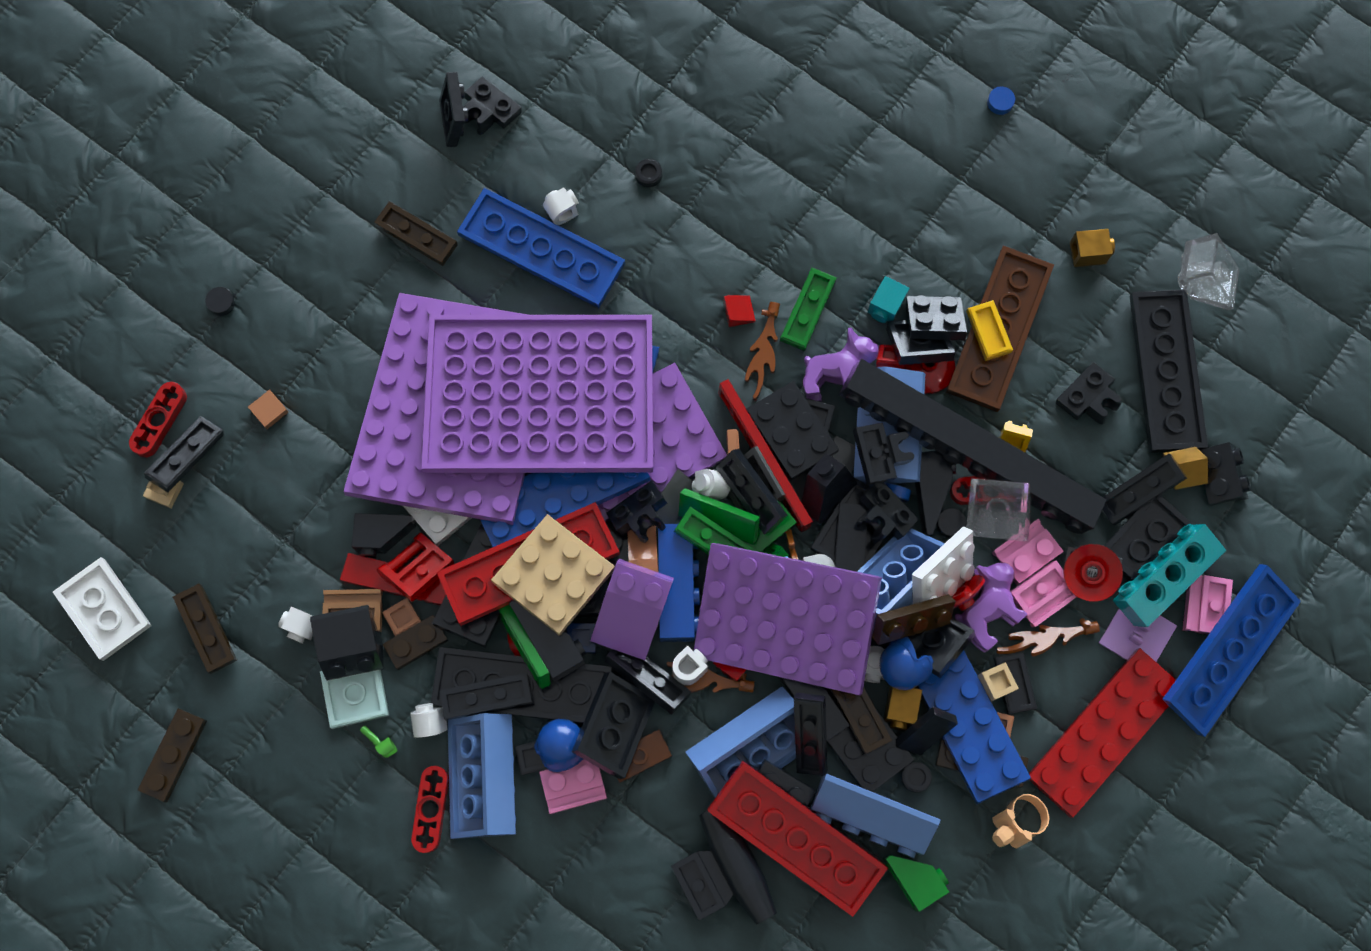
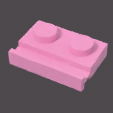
M1039 519L992 552L1000 563L1005 562L1013 568V581L1016 585H1019L1064 552L1048 530L1044 529Z
M1057 560L1052 561L1010 591L1013 601L1019 610H1024L1027 613L1025 617L1030 622L1031 627L1038 626L1077 597L1067 587L1064 579V570Z
M1201 575L1187 588L1183 631H1194L1195 633L1209 635L1231 604L1233 580Z
M582 760L578 765L569 770L561 772L544 770L539 772L549 814L607 799L600 768L587 760Z

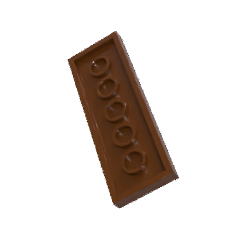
M1003 245L980 304L994 300L1013 351L1010 354L985 361L971 326L946 393L995 412L1000 410L1054 264Z

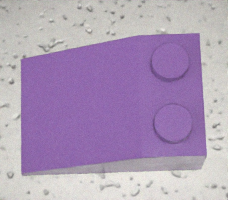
M619 559L615 565L590 641L645 660L674 578Z

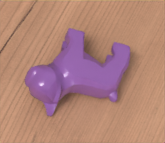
M848 328L847 343L840 352L818 355L813 358L806 356L804 358L806 370L803 379L806 398L822 402L820 388L824 382L827 381L843 386L853 366L860 359L869 363L877 359L879 355L878 345L873 343L870 338L858 336L852 328Z
M1005 562L995 563L988 567L981 565L976 567L974 575L983 576L985 579V583L981 588V594L971 607L962 614H955L954 616L956 620L975 631V637L971 642L984 653L998 642L995 637L989 636L987 623L1002 618L1013 627L1027 615L1024 610L1017 609L1014 604L1013 596L1010 592L1011 584L1014 580V570Z

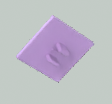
M1118 609L1099 644L1125 660H1128L1136 649L1141 648L1157 662L1177 625L1159 616L1149 627L1133 626L1123 612Z

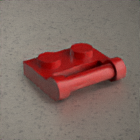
M422 533L416 535L413 538L414 542L387 565L382 564L377 569L378 574L386 582L392 584L411 602L439 579L438 571L454 565L453 559ZM419 551H424L398 574L395 573Z

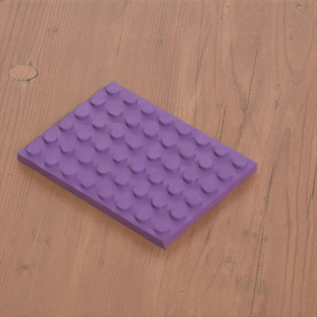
M399 293L346 480L344 494L350 497L493 522L501 521L513 525L525 473L422 472L429 315L527 314Z
M429 315L422 472H653L652 315Z

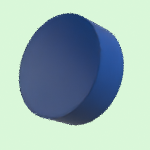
M996 87L989 94L987 100L988 108L998 115L1007 114L1013 108L1015 95L1007 87Z
M885 483L902 502L909 501L911 490L902 486Z

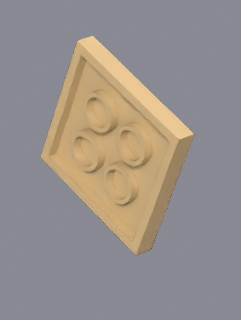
M547 514L491 581L560 636L613 573L615 566Z

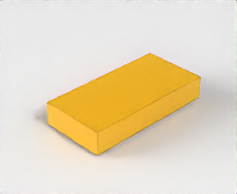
M994 300L968 308L966 313L985 361L1012 353L1013 348Z

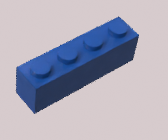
M665 524L666 528L663 531L658 528L659 573L674 579L659 619L660 642H694L699 616H694V605H700L699 588H694L693 577H699V560H693V549L698 548L673 532L678 524Z

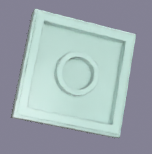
M381 669L327 681L323 672L320 671L331 729L389 716Z

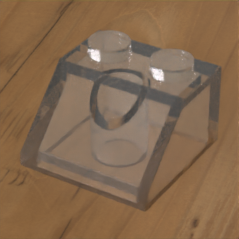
M1218 234L1186 241L1184 254L1181 255V271L1178 274L1180 288L1186 291L1190 299L1226 310L1234 309L1239 268Z
M971 478L966 528L973 530V536L1028 541L1031 516L1030 484Z

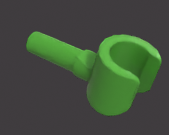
M366 726L360 729L383 757L388 758L398 751L389 737L381 742Z

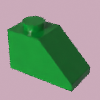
M895 856L883 858L884 863L916 912H920L949 893L946 887L949 882L940 868L935 870L932 865Z

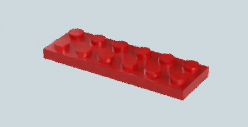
M596 502L556 519L558 523L606 560L620 555V551ZM533 530L437 572L460 626L505 607L513 601L511 597L495 586L491 579Z
M1141 648L1136 649L1030 771V781L1070 818H1074L1168 708V705L1162 699L1176 679Z
M744 761L740 763L707 809L717 819L852 917L888 869L884 863Z

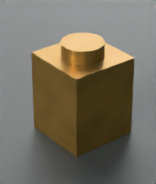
M1109 229L1077 231L1070 241L1074 267L1106 264L1115 252V242L1113 238H1110Z
M1197 447L1163 453L1164 456L1172 454L1187 476V479L1173 487L1175 490L1208 484V458Z
M890 686L884 720L891 723V728L906 731L908 727L917 721L922 690L916 688L899 690Z

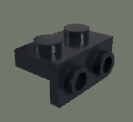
M1227 442L1201 449L1200 451L1208 458V484H1204L1209 505L1213 506L1237 499H1249L1247 492L1251 491V486L1247 475L1242 474L1240 465L1244 464V459L1240 448H1236L1232 443Z

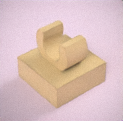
M149 481L143 497L172 509L184 483L179 481L167 493Z
M1006 662L977 675L990 701H994L1019 689Z

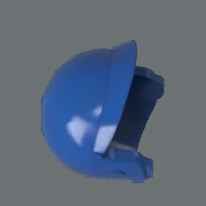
M908 637L891 641L889 646L884 649L880 657V672L884 680L893 688L911 690L920 683L927 681L932 673L933 658L923 655L917 659L912 642Z
M555 719L544 725L539 732L534 749L549 771L561 772L569 770L583 760V758L572 752L581 730L573 721Z

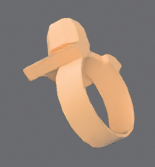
M1023 794L1012 800L1007 809L992 817L994 825L998 828L993 833V841L999 847L1010 844L1016 849L1032 841V837L1045 831L1049 824V814L1045 804L1038 797L1031 794ZM1017 800H1026L1038 810L1041 826L1037 833H1031L1027 830L1023 831L1014 820V806Z

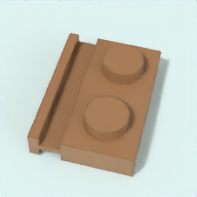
M381 589L323 590L324 603L322 614L369 605L379 632H382L383 591Z

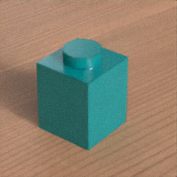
M885 276L870 303L867 313L871 314L873 319L881 323L894 321L910 288Z

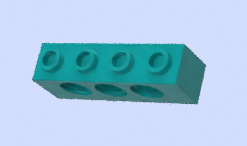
M1188 524L1179 530L1177 533L1178 537L1172 543L1164 545L1158 551L1159 556L1154 561L1143 565L1138 571L1139 575L1133 581H1129L1118 590L1119 594L1113 599V602L1133 626L1149 627L1226 551L1206 524ZM1186 549H1188V551H1189V558H1188V560L1186 559V556H1185V551H1186ZM1167 567L1170 571V576L1168 579L1165 574ZM1147 587L1150 588V596H1149V598L1146 597V588H1147Z

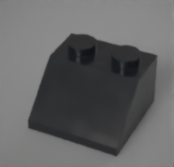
M369 605L310 617L317 658L326 681L384 669L383 642Z

